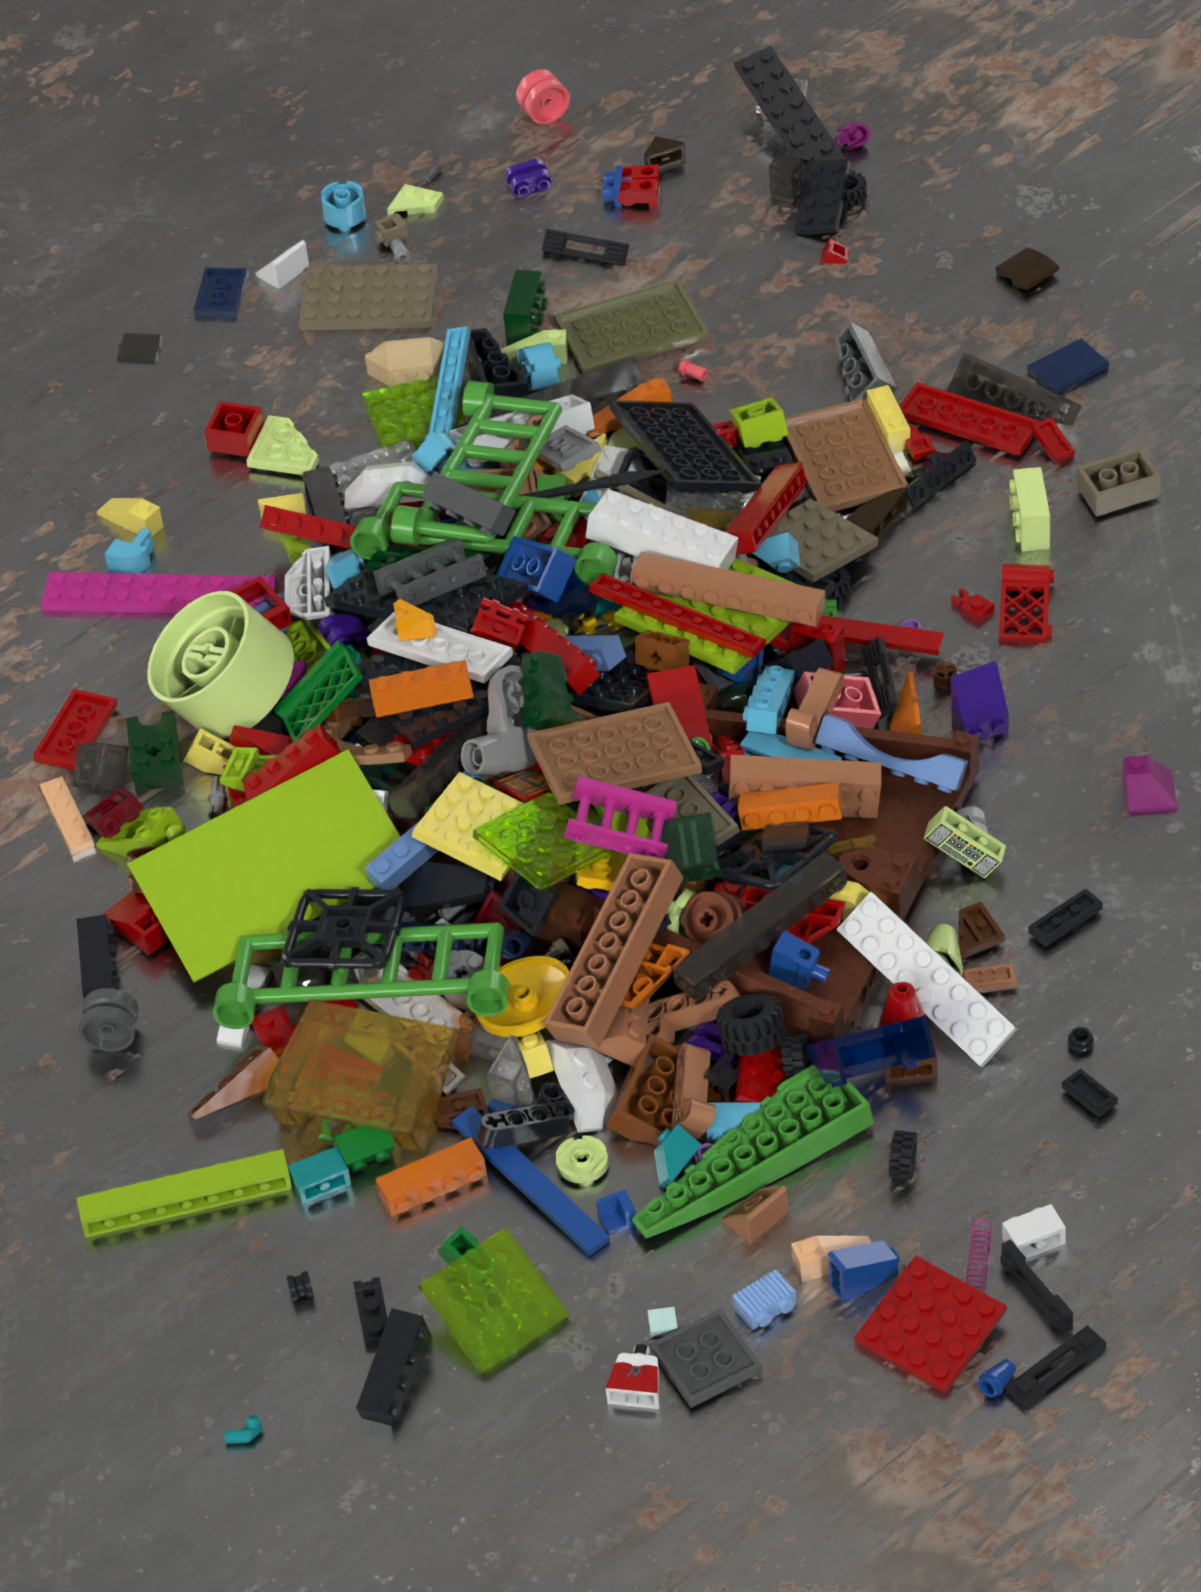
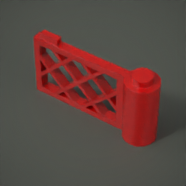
M1002 564L999 642L1047 643V639H1052V625H1048L1049 588L1050 584H1054L1055 569H1050V565ZM1006 591H1017L1020 595L1011 599L1006 595ZM1034 591H1044V595L1037 600L1030 594ZM1024 598L1032 603L1025 609L1017 604ZM1012 607L1019 612L1013 618L1005 613ZM1037 607L1043 614L1034 618L1029 612ZM1023 617L1030 621L1025 627L1017 623ZM1011 625L1018 630L1015 634H1004V631ZM1036 626L1042 631V635H1032L1028 631Z

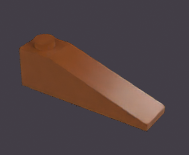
M258 1045L234 1067L237 1070L235 1074L232 1073L219 1082L217 1086L219 1090L217 1092L214 1090L209 1092L187 1115L189 1118L196 1120L266 1090L272 1085L275 1088L286 1079L285 1074L289 1070L270 1047Z

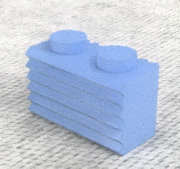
M774 1269L773 1272L761 1277L760 1280H756L755 1283L752 1282L751 1285L733 1295L734 1311L751 1330L759 1326H767L775 1316L780 1313L786 1314L790 1312L795 1304H797L796 1290L777 1269Z

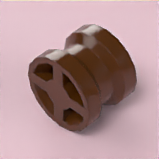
M940 662L933 668V685L940 692L951 691V677L957 675V668L953 663Z

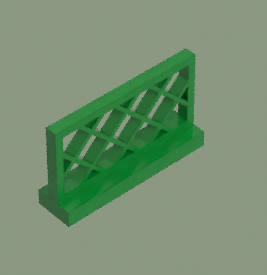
M338 640L274 708L276 714L283 718L293 743L303 737L308 730L321 724L363 679L355 661L357 658L356 653ZM353 674V676L348 681L349 675ZM325 694L323 702H320L322 695ZM309 711L307 719H304L306 712Z

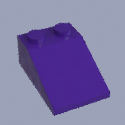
M995 661L951 677L952 729L954 732L958 730L978 735L979 742L1009 730L1008 708L998 665Z

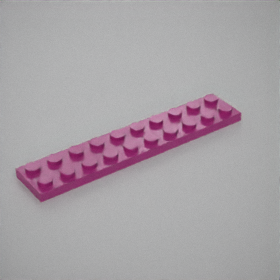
M49 572L41 601L42 611L177 614L189 603L203 595L216 591L230 592L259 576ZM261 576L276 592L277 576ZM261 596L248 604L251 607H255L266 600Z

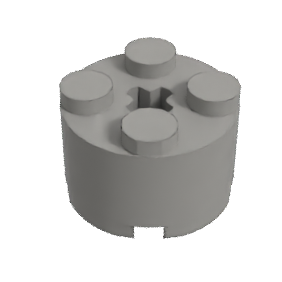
M451 950L447 979L470 978L474 973L483 970L484 960L482 956L469 950ZM467 994L444 995L445 999L457 1009L466 1010L469 1008L466 1003Z

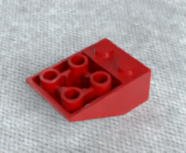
M131 891L101 914H106L108 924H113L114 930L148 956L170 940L144 893Z

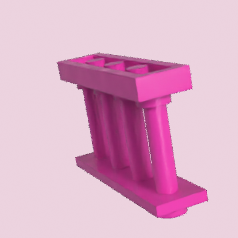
M581 776L578 777L572 798L580 801L576 820L569 818L563 838L628 855L633 853L664 859L668 844L660 842L664 823L671 824L677 801ZM590 804L605 807L601 827L586 823ZM615 810L629 814L625 833L611 829ZM639 816L654 820L650 839L635 836Z

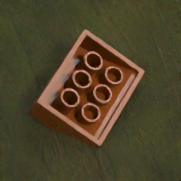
M651 1033L648 1035L646 1046L629 1068L606 1127L631 1140L656 1146L660 1144L657 1138L666 1128L670 1131L672 1130L676 1067L680 1049Z

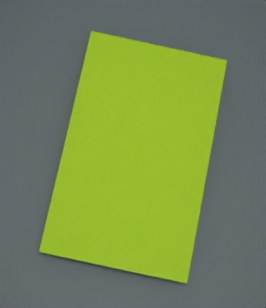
M347 749L127 863L191 979L193 982H196L235 962L239 942L243 936L288 933V924L293 920L303 891L309 888L311 890L351 889V887L374 889L375 887L367 879L364 867L399 839L400 835L350 751ZM322 899L327 905L341 906L347 902V899ZM308 904L303 920H315L321 916V912L313 904Z

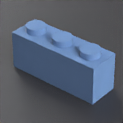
M419 822L364 867L368 881L377 890H393L439 851L412 837L413 829Z

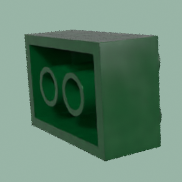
M515 271L503 312L507 346L540 332L539 326L543 325L544 322L543 311H547L548 298L544 297L546 281L542 279V271Z

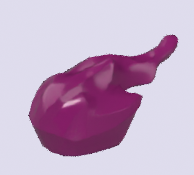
M851 122L838 128V132H843L834 139V142L838 148L842 144H847L845 150H853L868 142L870 130L863 122Z

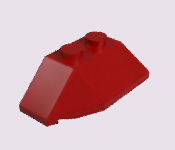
M746 885L741 898L748 911V920L758 937L779 940L783 931H786L808 944H812L838 926L846 906L844 901L782 889L773 892V890H764Z

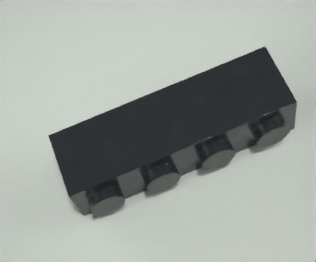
M106 914L76 919L83 998L85 999V996L90 992L101 988L120 990L118 980H114V976H118L117 962L113 961V957H117L115 942L111 943V939L115 938L113 924H108Z

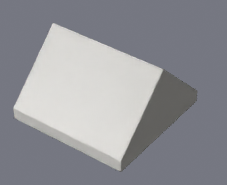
M301 240L257 271L255 273L256 276L280 289L309 266L306 243L304 240Z

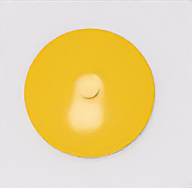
M547 956L520 958L500 967L499 972L510 983L507 1008L500 1015L493 1017L480 1016L475 1013L480 1025L487 1032L501 1037L524 1036L545 1028L544 1021L569 974L568 968L561 961Z

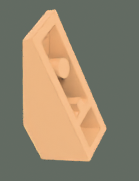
M813 1236L791 1243L792 1263L801 1283L829 1275L827 1253L833 1250L871 1243L868 1236Z

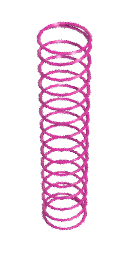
M979 1219V1220H976V1221H974V1222L972 1223V1232H971V1235H972V1236H971L970 1249H969V1252H970V1253H969V1260H971L972 1257L983 1256V1255H973V1254H972L973 1251H971V1248H972L974 1245L971 1246V1243H973L974 1240L985 1239V1238H975L973 1235H975V1234L980 1235V1236H988V1235H989V1237H990L989 1240L991 1239V1236H990V1234L992 1233V1232H991V1228L989 1229V1230H990V1233H989V1234L985 1233L986 1231H980V1232H977V1233L974 1231V1230H977V1229L974 1227V1224H976V1223H978V1222H987V1223H989V1224L991 1225V1228H992V1224H991L990 1222H988L987 1220ZM985 1239L986 1241L989 1242V1244H988V1245H985V1246H978V1247H988V1246L990 1245V1241L987 1240V1239ZM988 1251L978 1252V1253H986V1252H987V1254H988L987 1257L989 1256ZM968 1260L967 1269H968L969 1272H970L969 1266H970L971 1268H973V1269H976V1267H979V1266H974V1267H972V1266L970 1265L971 1263H969V1260ZM986 1264V1268L976 1269V1270H985V1271H986L985 1274L980 1273V1272H973V1273L982 1274V1275H976V1276H983V1275L985 1276V1275L987 1274V1270H986V1269H987L988 1265ZM967 1271L966 1283L977 1288L983 1287L984 1290L982 1292H984L986 1282L984 1281L983 1286L980 1284H970L967 1281V1278H970Z

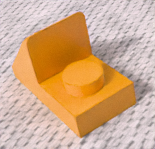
M402 599L393 603L395 619L397 621L396 627L401 641L430 638L437 635L433 615Z

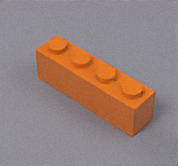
M466 660L453 661L448 664L429 666L424 669L405 671L389 676H380L369 680L377 717L474 698Z
M839 782L740 793L738 804L742 831L842 819L843 799Z
M470 1137L375 1178L378 1195L392 1217L399 1213H404L417 1205L429 1202L442 1194L452 1192L465 1184L477 1181L481 1177L486 1176L487 1173L485 1160Z

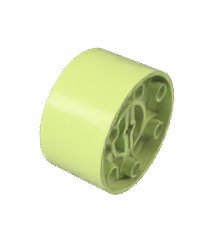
M216 591L203 595L189 603L164 628L150 655L147 669L148 684L157 698L196 729L200 730L201 728L220 739L230 738L234 725L252 728L276 705L289 682L293 669L294 652L289 638L241 597L229 591Z

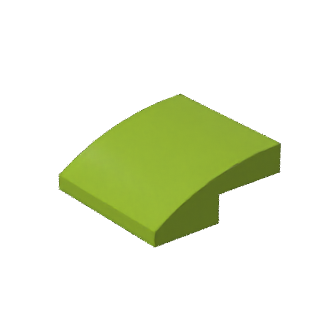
M235 747L221 775L220 783L235 790L245 792L242 782L246 777L259 770L269 759L275 758L277 755H260L257 748Z

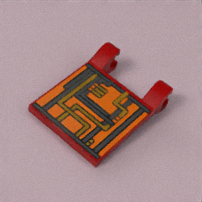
M538 762L532 768L494 781L495 787L526 802L552 792Z

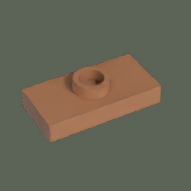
M1013 963L963 970L962 977L979 993L1017 988Z

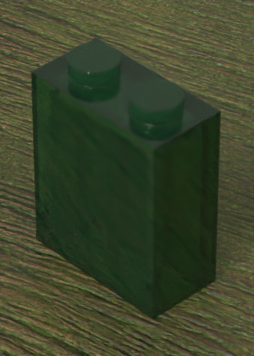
M711 812L664 821L662 829L663 843L668 844L665 857L672 860L684 878L680 885L722 876L715 825Z

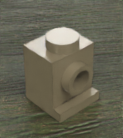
M398 213L374 222L376 230L374 237L378 244L383 243L388 247L392 245L391 241L394 239H401L405 242L409 241L407 223Z

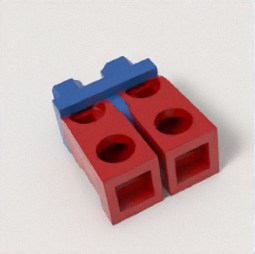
M659 164L627 166L624 168L616 166L615 172L604 173V186H602L603 201H614L615 207H622V205L630 206L634 203H649V208H658L661 183Z

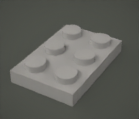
M565 425L549 435L538 458L564 472L573 469L581 461L592 458L601 448L597 441Z

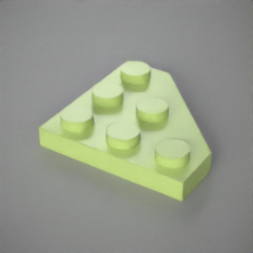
M268 415L246 461L247 467L303 475L305 471L314 470L319 459L318 454L309 447L308 441L300 431L296 430L290 418Z

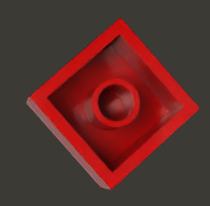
M219 401L205 429L208 451L248 457L265 423L262 407Z

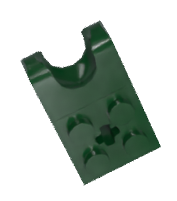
M174 710L162 712L161 720L151 726L141 724L138 716L127 717L131 773L135 791L140 792L184 785Z

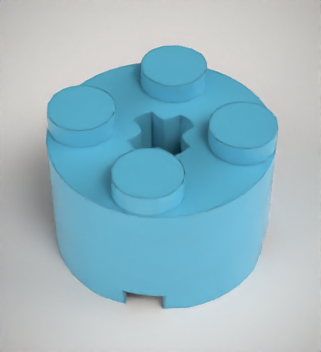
M338 181L327 185L322 190L321 204L323 217L328 225L339 228L340 231H348L366 218L363 191L357 183L346 181V184H339Z
M551 342L527 346L518 350L517 364L518 368L522 367L523 375H520L522 379L525 378L528 382V392L560 385L557 370L561 369V362L558 356H554Z
M430 432L419 449L413 453L412 460L430 476H432L434 471L440 473L456 447L457 442L447 433ZM465 459L461 464L459 470L465 469L467 464V461Z

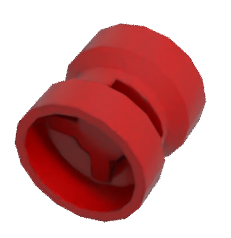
M420 951L417 956L418 963L411 967L408 975L416 981L425 980L427 970L434 965L435 956Z

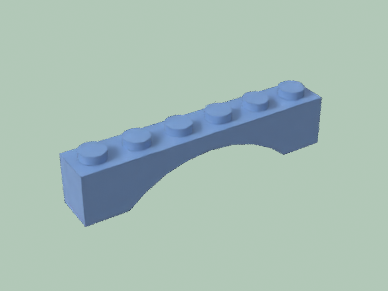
M830 714L824 715L815 742L821 745L820 749L834 754L835 750L845 753L844 758L858 761L861 758L868 762L881 763V768L882 766L890 768V773L905 777V774L915 777V782L924 785L932 782L938 784L937 789L951 793L952 790L960 789L968 764L967 760L946 753L921 760L902 759L888 755L868 743L851 721Z

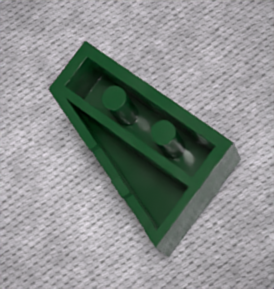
M535 651L523 656L525 728L540 731L579 721L578 714L573 712L571 705L574 701L573 696L568 693L565 683L568 682L561 655Z

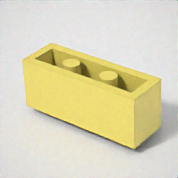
M889 385L867 390V401L892 453L907 450L905 442L906 439L910 438V427Z

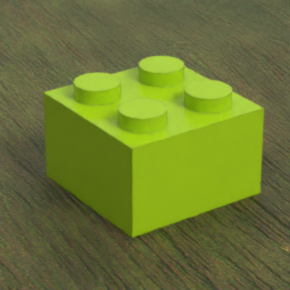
M773 397L729 410L733 426H737L740 442L745 448H756L761 443L767 441L776 442L789 435L783 409Z

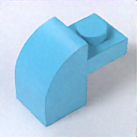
M142 528L132 543L115 539L104 554L108 571L115 573H139L147 569L151 565L149 554L154 548L151 531Z

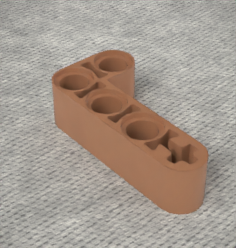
M823 668L817 670L799 710L792 708L788 713L786 719L788 745L810 751L815 748L816 738L823 717L831 713L843 687L844 674Z
M725 980L654 1001L649 1004L647 1037L651 1033L673 1045L675 1031L715 1020L720 1007H723L726 1002L736 997H741V995L730 981Z
M683 1043L677 1057L672 1129L679 1124L692 1137L699 1139L712 1125L716 1114V1106L707 1103L709 1078H704L709 1072L710 1050Z

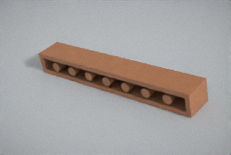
M645 552L640 553L632 568V585L650 592L815 627L825 610V590Z

